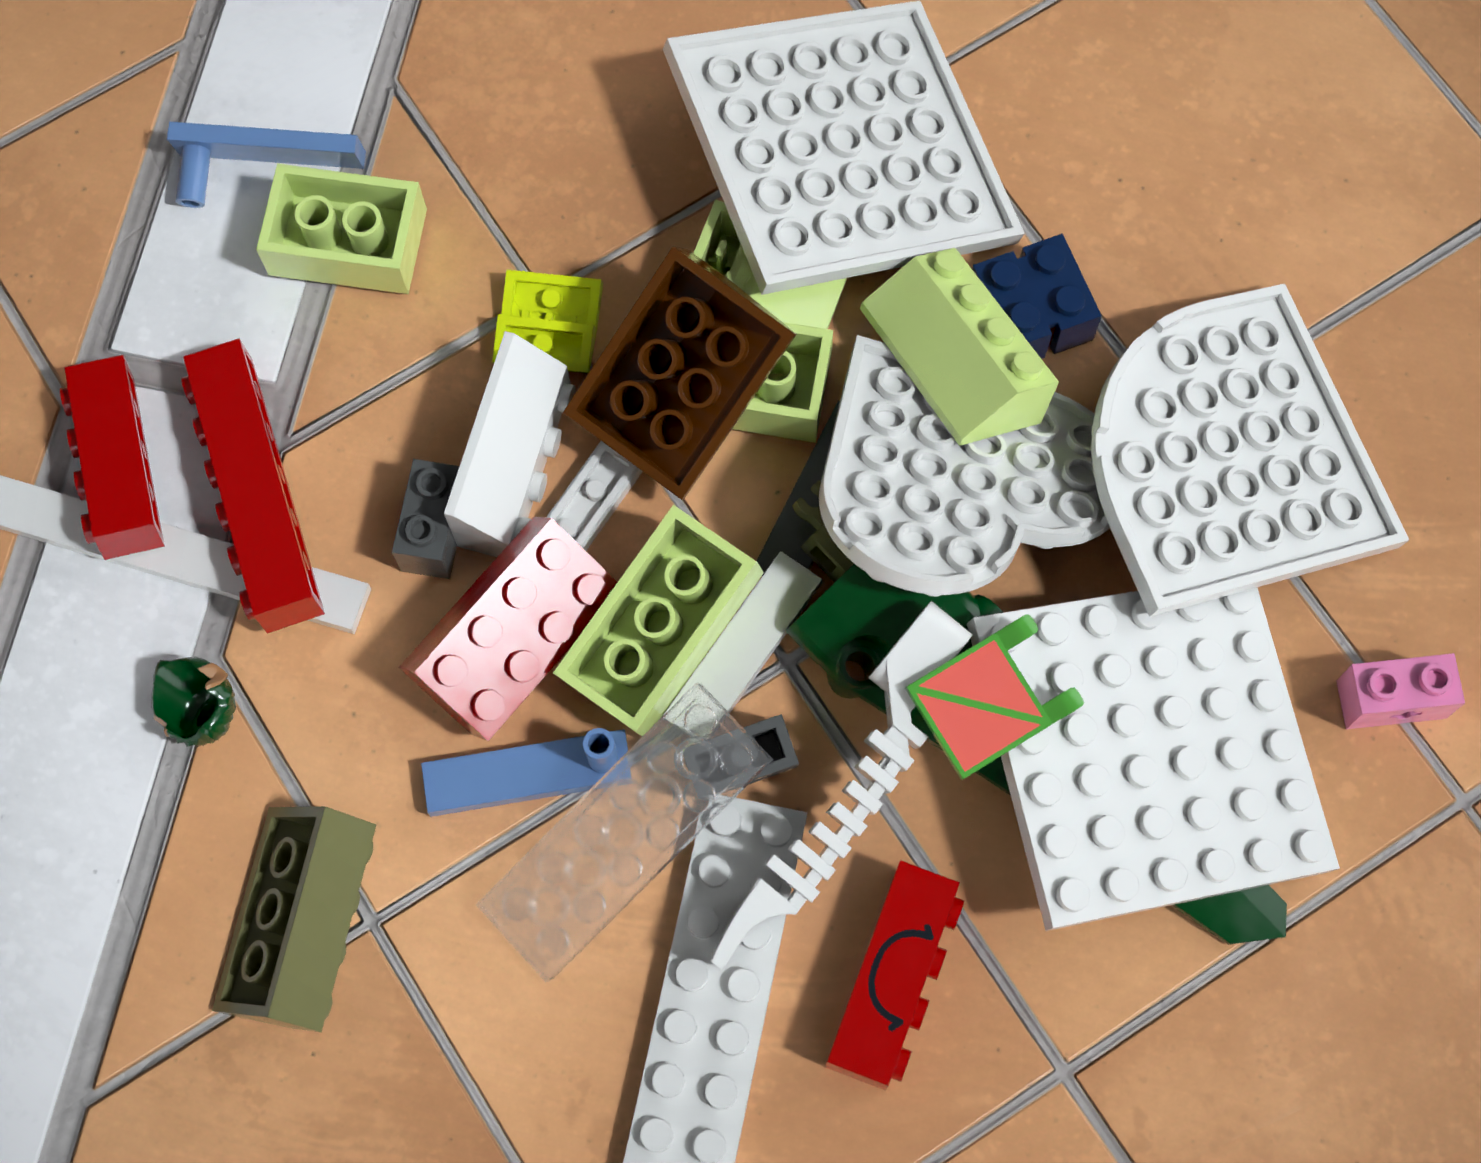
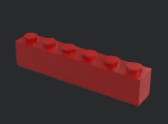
M240 338L183 356L188 375L181 377V382L191 405L196 404L199 417L193 418L192 423L201 446H207L211 459L204 461V468L212 488H219L222 502L216 503L215 508L223 530L225 532L230 531L234 545L227 547V553L235 574L243 576L246 589L239 592V597L248 620L256 619L268 634L324 615L325 612L251 356Z

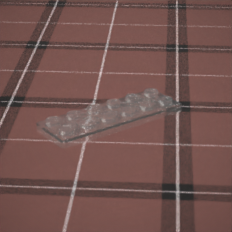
M695 683L507 872L476 906L545 982H549L773 759L701 683Z

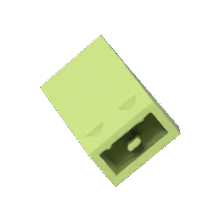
M716 199L693 253L726 276L780 321L828 329L847 278L761 295L725 203Z

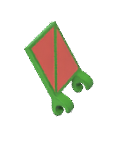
M1029 614L1023 615L905 687L961 780L1079 709L1084 704L1078 690L1070 688L1041 705L1010 656L1008 650L1038 631L1035 621Z

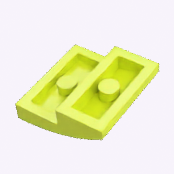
M506 269L502 311L497 316L492 362H495L504 332L507 331L515 333L567 365L568 371L589 373L598 327L603 281L601 279Z

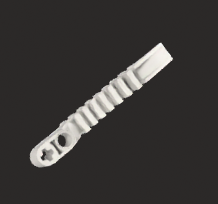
M932 601L924 608L869 676V679L884 690L888 728L883 734L876 729L874 732L871 731L864 740L867 745L883 757L881 761L876 764L866 755L865 758L862 757L854 766L856 770L871 781L870 785L865 789L853 779L852 782L849 781L842 789V792L856 804L851 811L839 802H834L826 813L840 824L835 833L820 821L819 823L816 822L808 831L825 846L819 855L799 839H795L789 846L788 850L809 867L804 877H801L775 854L770 855L764 865L794 890L788 899H785L764 880L759 878L731 917L711 956V962L721 970L727 964L746 934L758 923L777 915H796L806 900L811 903L820 893L816 889L818 883L822 878L828 881L836 871L831 866L837 857L844 858L852 849L847 844L853 835L855 837L860 836L867 828V825L863 822L868 814L875 815L882 807L883 803L879 801V798L883 793H891L899 783L895 779L899 771H907L915 761L909 755L908 745L913 749L920 748L928 736L912 724L911 711L915 704L905 687L955 658L972 636L968 630Z

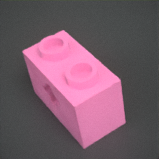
M1454 653L1352 664L1336 680L1346 729L1447 719L1465 704Z

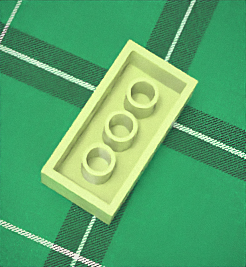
M673 505L553 673L647 739L764 572L757 561Z

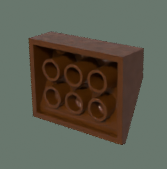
M673 246L563 413L683 500L797 334L726 276L691 251Z

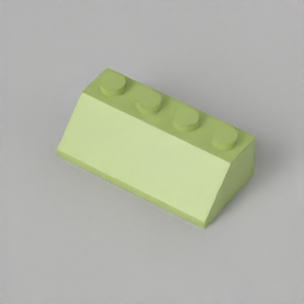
M956 248L914 257L862 301L860 307L862 313L959 446L1042 422L1059 381Z

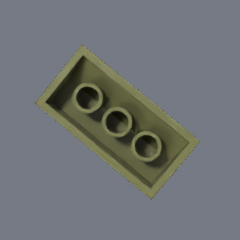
M326 806L269 807L212 1011L292 1029L322 1032L324 1021L332 1008V991L339 966L346 955L345 942L352 916L359 905V889L366 864L372 856V840L377 824Z

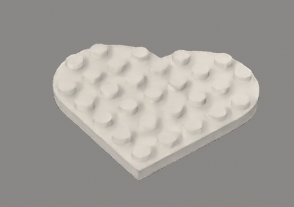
M857 335L820 484L819 507L822 520L837 547L853 563L867 572L876 581L886 582L904 590L924 593L934 597L959 594L981 588L998 578L1008 568L1020 543L1035 545L1043 549L1073 546L1093 540L1110 528L1099 499L1093 472L1091 446L1095 414L1078 402L1055 392L1040 424L959 446L886 344Z

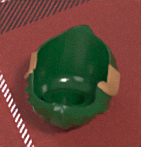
M197 656L175 660H160L153 674L151 694L153 719L164 727V733L167 737L176 738L177 744L185 743L186 747L192 745L199 747L208 743L213 744L229 730V724L233 720V713L236 709L235 693L227 679L229 675L218 665Z

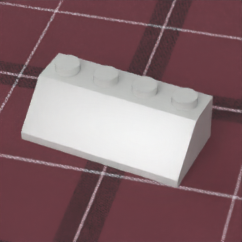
M504 332L444 511L457 547L498 557L531 520L528 517L533 501L541 502L547 484V474L543 473L547 458H554L558 452L562 431L557 427L561 414L576 391L575 385L570 383L567 365L515 333Z

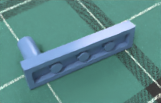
M169 121L167 140L181 156L176 203L190 208H202L205 206L210 158L364 169L366 150L358 136L351 134Z
M595 728L590 730L585 736L421 763L427 813L430 817L633 783L625 729L609 732L603 728Z

